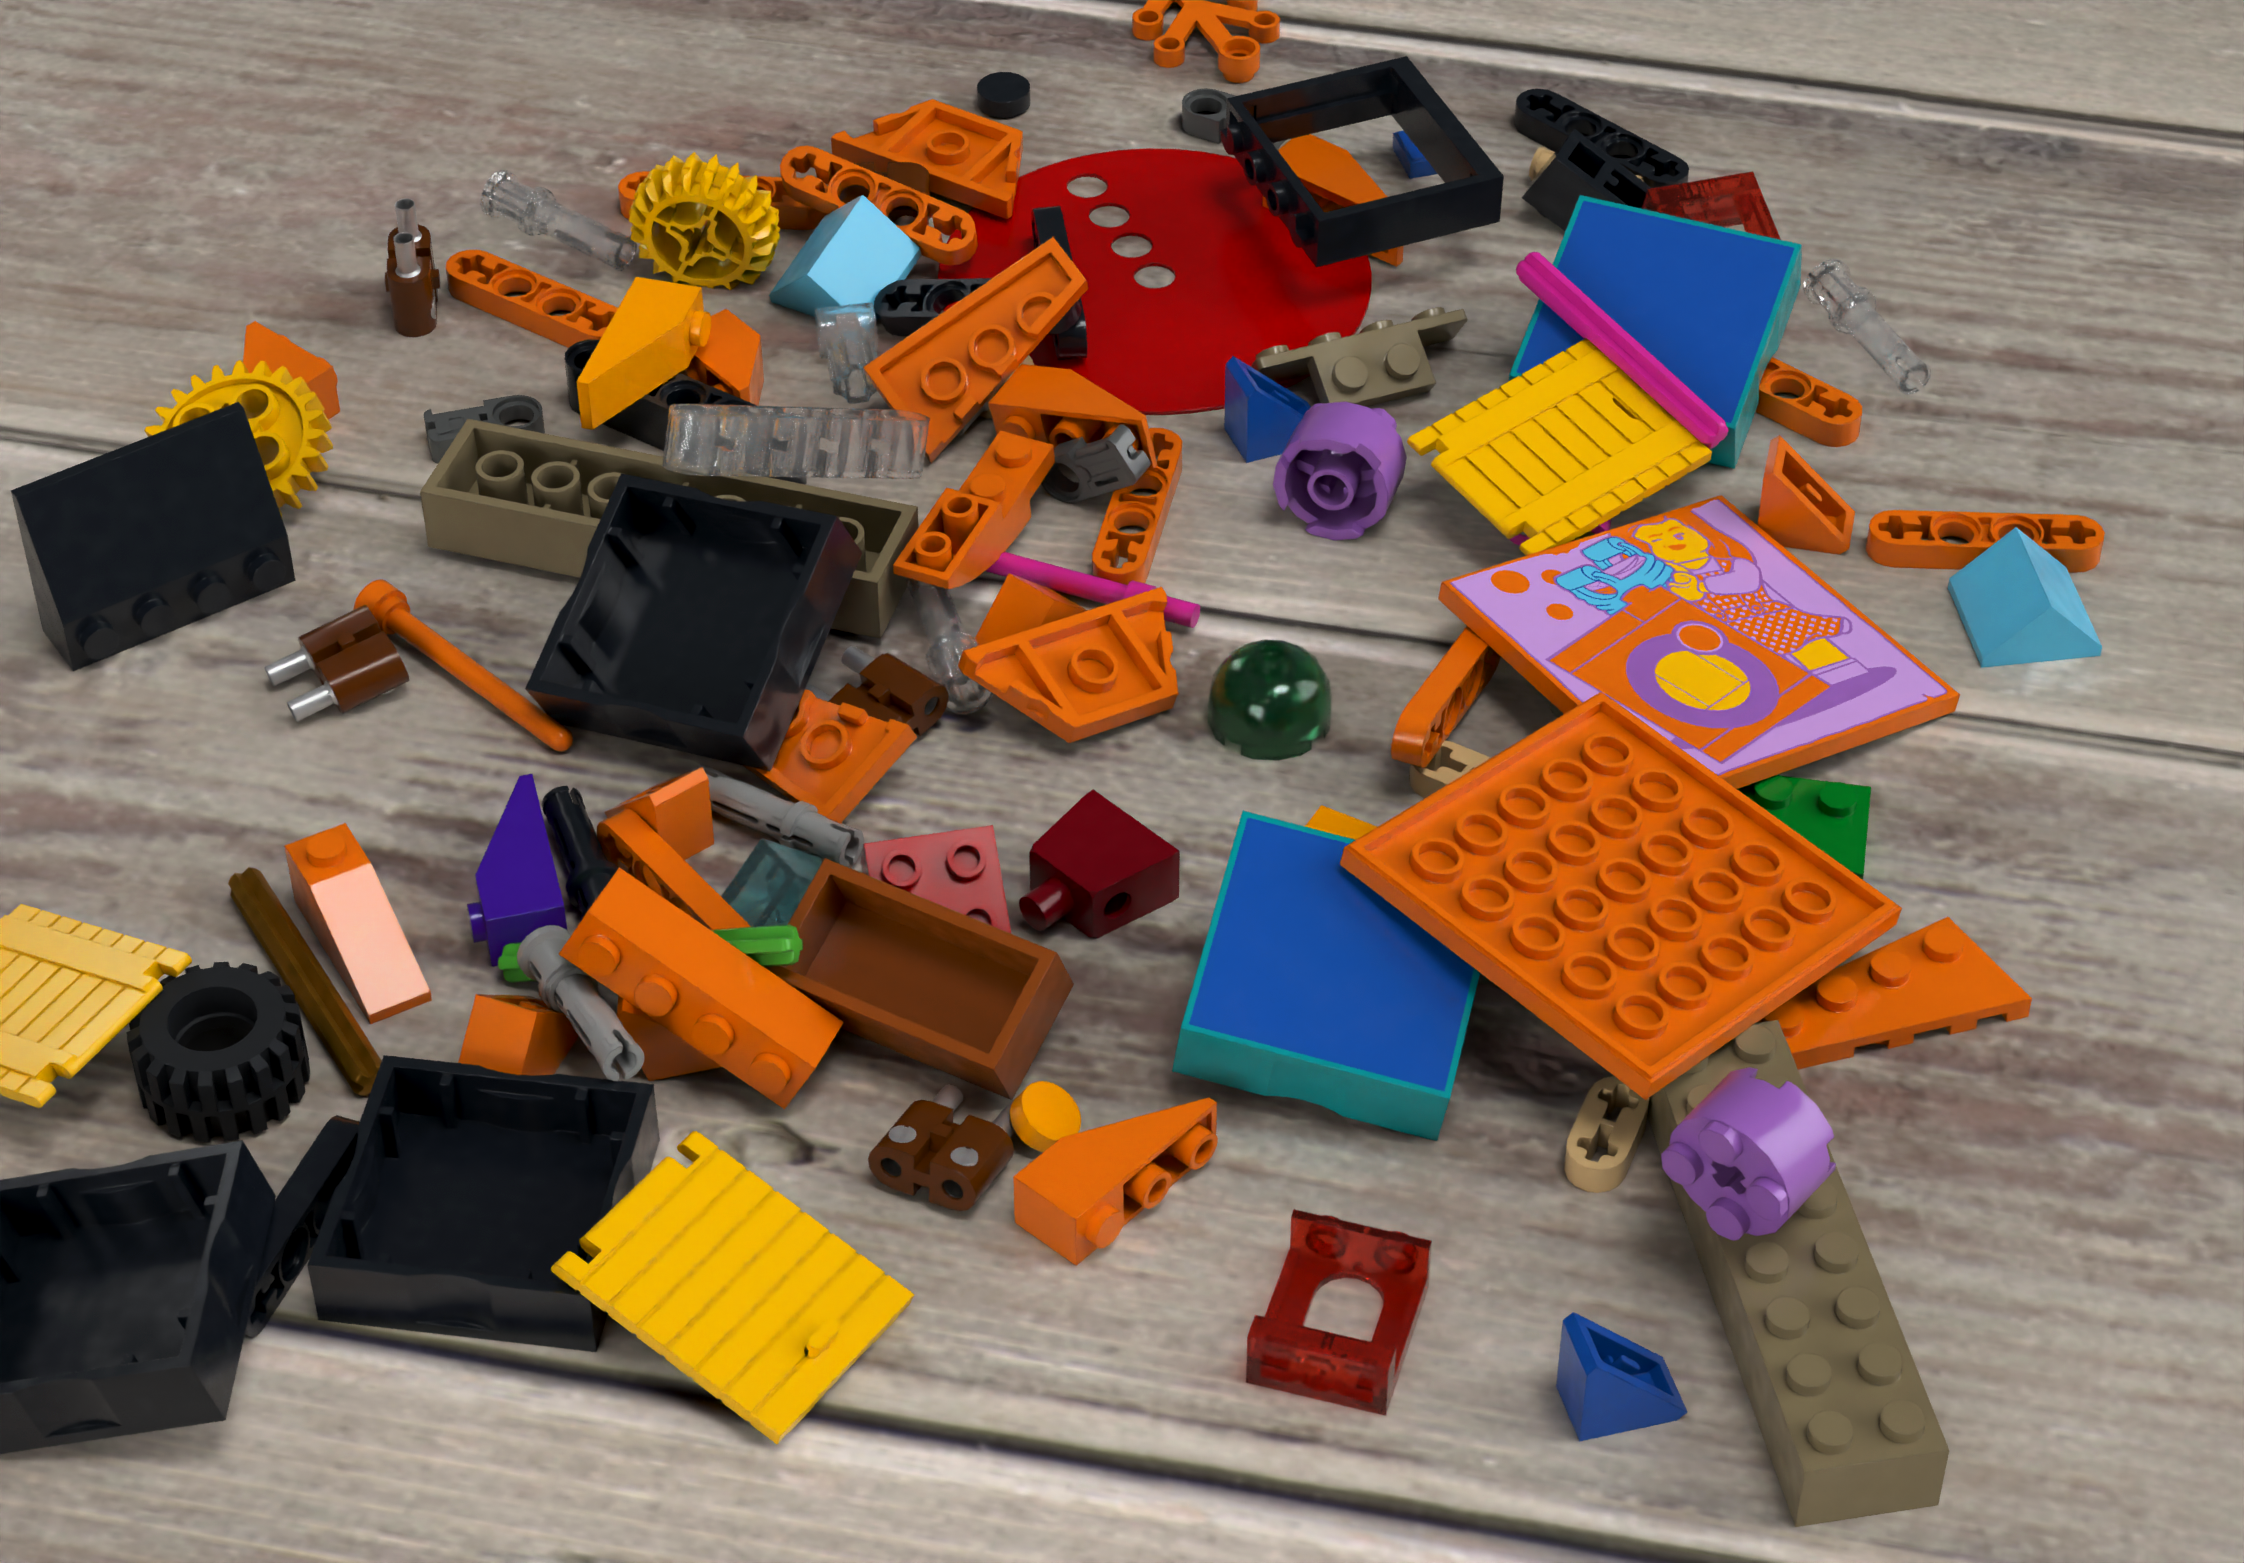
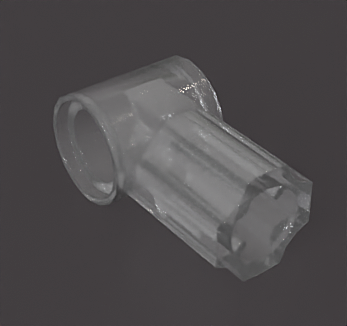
M873 303L815 308L819 354L821 359H827L833 393L844 397L849 404L869 402L870 397L877 391L865 375L863 369L865 365L878 357V335Z

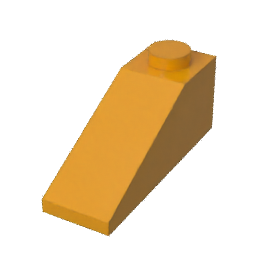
M635 277L576 381L581 428L595 429L688 367L698 347H704L707 344L711 330L710 313L704 312L702 287Z

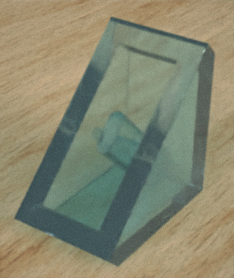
M761 838L721 897L751 927L788 925L823 860L820 857Z

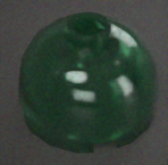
M1267 639L1245 643L1231 651L1213 674L1208 702V724L1216 740L1225 746L1226 737L1232 743L1240 745L1241 755L1257 760L1279 761L1301 756L1312 750L1313 739L1320 736L1322 732L1325 738L1330 731L1332 711L1330 681L1317 658L1301 646L1283 640Z

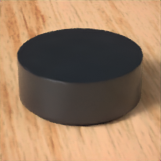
M1012 72L989 74L983 77L977 84L978 107L983 113L994 118L1006 119L1019 116L1030 106V83L1025 77Z

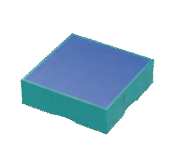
M1579 195L1552 265L1725 420L1729 430L1728 434L1715 448L1710 449L1712 456L1708 463L1735 469L1759 403V386L1762 375L1772 356L1779 348L1801 286L1802 244ZM1540 298L1510 371L1509 381L1584 340Z
M1242 811L1180 1028L1172 1072L1263 1096H1280L1305 1100L1330 1109L1343 1117L1437 1141L1449 1104L1480 972L1340 865L1344 847L1355 841V839Z

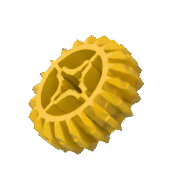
M695 152L687 157L685 162L673 155L665 163V166L656 164L655 168L649 172L647 178L639 184L634 195L635 200L629 210V222L633 224L630 240L640 243L639 258L654 259L653 274L666 271L671 275L673 283L681 280L689 283L691 286H707V288L712 289L716 286L724 285L729 290H732L740 281L753 285L755 280L760 277L761 272L770 266L775 254L774 250L780 240L779 232L781 228L777 226L779 222V209L770 206L772 202L771 191L756 190L758 186L757 175L744 178L739 174L738 162L727 168L720 165L717 154L709 159L708 163L702 162Z

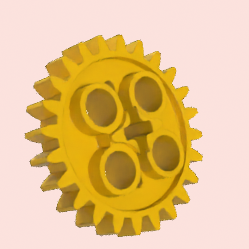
M238 360L234 365L232 375L225 376L221 368L215 365L212 369L211 381L204 383L194 374L191 376L193 391L188 394L177 389L171 391L177 403L173 409L167 407H157L155 409L163 424L145 427L144 431L148 437L239 402L245 410L281 517L280 507L284 504H288L296 509L302 507V503L296 495L300 489L307 491H316L318 489L310 473L328 470L329 466L321 453L333 449V444L326 434L327 431L332 429L331 423L323 412L325 409L316 393L310 391L301 376L293 380L284 366H281L272 374L266 362L260 360L253 372L249 373L242 360Z

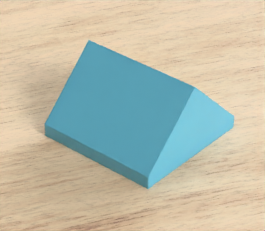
M861 195L823 217L773 288L769 297L772 303L867 335L879 318L874 309L876 296L887 285L906 279L921 257V250L915 242L864 195Z
M2017 527L1949 578L1948 590L1981 668L2101 656L2102 645L2067 568Z

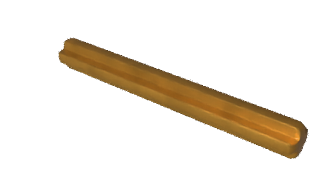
M248 867L243 873H234L228 881V885L232 889L230 896L282 979L293 991L296 1001L352 1090L358 1095L367 1096L371 1092L382 1060L261 871Z

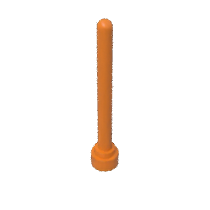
M383 579L375 580L365 586L359 593L353 610L366 605L378 621L381 632L398 634L553 750L563 752L571 747L573 736L570 730L410 614V606L407 604L405 594Z

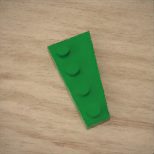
M1775 775L1737 789L1863 879L1871 795L1870 786Z

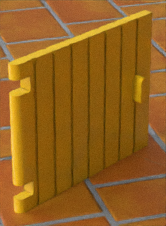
M1587 338L1567 348L1565 352H1560L1544 361L1543 364H1539L1524 372L1521 376H1517L1499 386L1498 389L1496 388L1481 396L1477 401H1472L1456 410L1453 414L1451 413L1438 420L1432 426L1420 430L1407 440V444L1420 456L1436 449L1440 454L1433 459L1431 466L1507 539H1511L1524 532L1530 538L1521 543L1519 547L1525 556L1571 542L1576 537L1579 538L1598 527L1599 524L1601 525L1620 514L1621 511H1625L1641 502L1643 498L1646 499L1665 488L1666 485L1668 486L1684 477L1688 472L1690 473L1708 463L1712 456V451L1691 434Z
M20 904L9 915H4L0 919V1095L2 1094L4 1097L19 1102L23 1101L25 1104L36 1108L43 1107L57 1092L51 1082L57 1076L72 1079L163 991V987L158 981L162 975L166 974L177 977L192 963L189 954L149 941L145 942L132 936H124L122 933L105 928L102 929V927L85 922L82 923L65 916L61 917V915L48 911H41L38 908Z
M692 1131L677 1146V1150L693 1162L688 1168H685L671 1157H665L579 1240L581 1248L594 1259L588 1264L575 1253L567 1251L551 1267V1271L573 1289L580 1291L582 1296L603 1312L606 1311L612 1319L629 1332L636 1334L637 1338L659 1355H663L667 1361L685 1375L691 1376L693 1381L715 1398L721 1399L723 1404L745 1421L748 1420L753 1427L771 1441L778 1444L808 1414L814 1405L858 1358L893 1324L898 1316L910 1305L915 1294L891 1276L885 1275L883 1270L863 1255L856 1253L855 1249L834 1233L828 1232L829 1230L806 1212L803 1213L798 1206L778 1191L775 1192L774 1188L753 1172L747 1171L745 1166L725 1151L719 1150L717 1145L701 1133Z

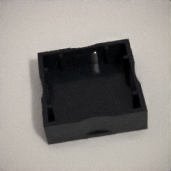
M621 473L587 549V557L580 580L573 594L560 610L525 689L549 716L562 725L771 771L862 552L838 516L764 501L725 500L711 496L697 488Z
M384 1055L358 1125L357 1147L354 1158L347 1173L334 1190L307 1264L318 1320L597 1352L608 1313L606 1311L603 1312L582 1296L580 1291L573 1289L551 1271V1267L567 1251L575 1253L589 1264L594 1258L581 1248L579 1240L650 1173L660 1141L654 1084L612 1081L609 1079L563 1074L515 1075L487 1069L479 1065Z
M243 1140L149 1155L136 1161L106 1168H70L0 1180V1454L226 1420L276 1198L274 1191Z

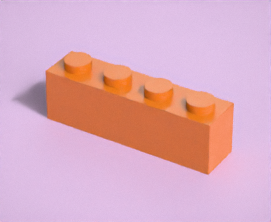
M620 867L559 952L560 956L783 1109L788 1106L816 1069L844 1023Z

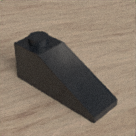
M1576 129L1571 132L1545 163L1522 196V199L1533 206L1543 217L1551 220L1564 231L1567 229L1579 195L1693 220Z

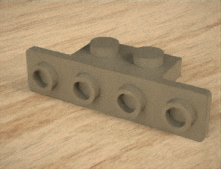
M1442 307L1431 308L1415 315L1409 322L1393 325L1392 320H1381L1364 327L1359 334L1343 338L1339 332H1332L1311 340L1308 346L1289 350L1287 345L1273 346L1258 353L1251 367L1275 382L1310 374L1320 403L1323 404L1346 401L1365 407L1429 392L1436 384L1423 347L1453 339L1468 319L1464 309L1445 313Z

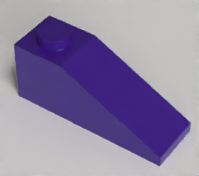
M533 774L519 776L475 874L479 902L467 904L473 942H487L492 967L498 966V958L502 956L505 945L522 942L527 935L538 928L555 925L567 930L564 902Z

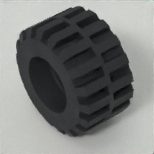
M214 962L213 967L200 969V966L196 965L186 968V974L177 978L168 976L159 981L163 991L129 1023L130 1031L126 1032L143 1108L148 1109L150 1118L158 1126L167 1124L169 1133L180 1138L188 1133H192L195 1141L210 1142L212 1137L223 1136L224 1142L238 1140L239 1134L251 1131L255 1135L268 1129L267 1122L271 1119L281 1121L291 1112L289 1103L300 1102L305 1093L304 1083L308 1082L310 1078L309 1057L299 1005L296 1004L295 995L288 985L281 986L280 978L270 971L258 974L257 966L242 963L238 968L230 967L229 962Z

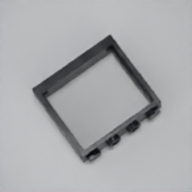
M1407 56L1227 98L1226 128L1220 130L1224 149L1229 155L1233 154L1243 167L1248 182L1251 185H1256L1266 198L1272 215L1280 217L1290 231L1295 246L1298 248L1302 247L1316 267L1500 222L1503 174ZM1392 115L1445 183L1324 212L1273 143Z

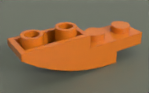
M1000 430L961 488L954 490L946 487L894 562V574L945 589H953L963 586L986 571L1009 548L1031 519L1030 499L1055 463L1054 445Z

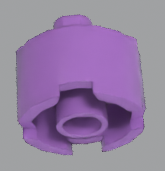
M1346 401L1314 404L1305 412L1303 418L1296 426L1275 467L1273 487L1278 504L1283 511L1288 505L1297 517L1308 523L1305 529L1307 532L1331 540L1356 539L1364 534L1365 529L1378 523L1380 519L1382 520L1403 479L1407 459L1402 439L1396 432L1397 424L1395 419L1384 409H1370Z
M1750 1067L1731 1071L1673 1130L1670 1135L1669 1146L1661 1154L1662 1168L1673 1181L1681 1184L1689 1197L1706 1212V1218L1710 1227L1718 1235L1732 1241L1739 1240L1745 1233L1754 1236L1775 1233L1836 1168V1163L1830 1162L1826 1146L1834 1138L1833 1130L1819 1107L1796 1085L1789 1081H1786L1779 1089L1764 1080L1755 1079L1758 1069Z

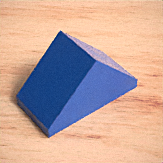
M1232 356L1225 364L1224 429L1246 463L1281 455L1296 426L1311 406L1301 397Z
M1572 1312L1563 1320L1556 1387L1579 1442L1677 1421L1687 1413V1409L1662 1356L1575 1312Z

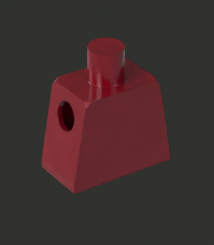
M1093 789L1083 796L1032 845L1029 852L1031 891L1020 898L1019 907L1027 923L1038 931L1045 930L1063 918L1086 936L1100 938L1179 898L1180 851Z

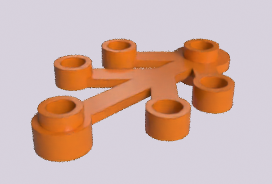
M1148 0L1143 8L1136 10L1132 15V33L1140 40H1154V62L1161 67L1174 68L1184 63L1185 42L1195 27H1197L1218 53V68L1223 73L1224 78L1233 83H1245L1253 79L1254 74L1260 68L1259 43H1272L1279 38L1280 17L1271 11H1257L1258 0H1224L1227 1V5L1205 0ZM1173 2H1177L1182 9L1163 35V14ZM1222 23L1249 29V37L1232 36Z

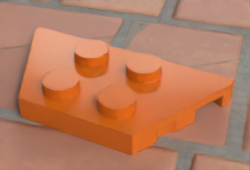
M931 99L911 106L905 112L891 113L873 120V132L852 138L844 130L831 137L832 154L852 163H874L876 172H887L888 162L920 164L929 172L931 192L1005 219H1009L1012 216L1023 153V131Z
M1162 587L964 650L958 664L959 669L964 675L1068 743L1172 709L1179 694L1176 670L1170 662L1173 653L1171 632L1166 631L1164 609L1167 605V595Z

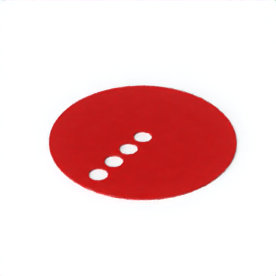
M1146 148L1094 153L1057 162L1018 177L1012 216L1009 219H1005L974 207L968 214L975 222L978 242L975 254L968 261L959 265L950 266L939 263L938 279L994 278L1034 250L1031 225L1032 208L1060 206L1073 263L1085 277L1088 285V290L1081 296L1087 330V358L1057 360L1052 335H1046L1029 355L1035 366L1075 371L1144 415L1191 414L1224 409L1225 364L1232 356L1251 366L1256 360L1255 357L1258 353L1273 346L1287 345L1289 350L1308 346L1311 340L1327 333L1339 332L1342 338L1355 335L1368 310L1372 292V271L1368 255L1316 267L1302 247L1298 248L1295 246L1290 231L1280 217L1272 215L1268 208L1262 206L1263 194L1256 185H1251L1248 182L1244 169L1236 158L1181 149ZM1094 177L1105 182L1107 189L1101 195L1085 198L1073 195L1069 192L1067 186L1077 178ZM1115 206L1124 209L1130 217L1127 222L1120 226L1102 227L1094 224L1090 220L1089 215L1097 208ZM955 229L954 233L950 236L946 244H948L952 238H959L962 240L961 231ZM1138 236L1148 240L1152 244V249L1140 257H1124L1115 253L1111 246L1119 238ZM1159 266L1172 271L1175 275V280L1165 287L1148 288L1137 283L1134 276L1143 268ZM956 301V302H954V303L949 304L948 306H946V307L943 309V312L946 311L948 308H950L951 306H953L954 304H956V303L959 302V301ZM1310 374L1276 383L1284 388H1288L1307 378Z

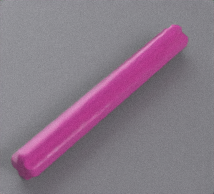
M1531 252L1524 260L1518 263L1516 274L1525 286L1583 339L1587 338L1701 443L1709 449H1713L1720 441L1725 439L1729 431L1725 420L1539 252Z

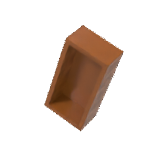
M826 858L823 860L788 925L790 924L797 928L799 938L803 940V950L800 951L798 962L788 966L765 967L844 1022L841 1026L842 1029L1010 1100H1013L1074 985L1057 952Z

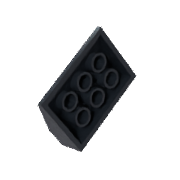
M239 402L11 490L43 632L73 671L296 581L288 535L245 410Z

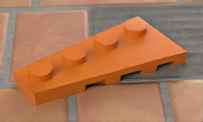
M1052 237L863 367L865 375L932 463L1088 290L1087 280L1056 239Z
M805 689L771 771L748 766L744 767L792 802L804 801L817 807V813L841 824L914 742L917 736L908 724L891 718L889 722L871 717L862 708L844 702L841 705H837L817 698L812 691Z
M1946 917L1831 970L1757 1023L1778 1020L1797 1069H1803L1854 1057L1856 1047L1873 1043L1885 1044L1890 1049L1912 1044L1914 1035L1917 1033L1946 1027L1951 1035L1976 1029L1978 1019L2000 1014L2003 1015L2006 1022L2026 1018L2029 1016L2032 998L1949 917Z

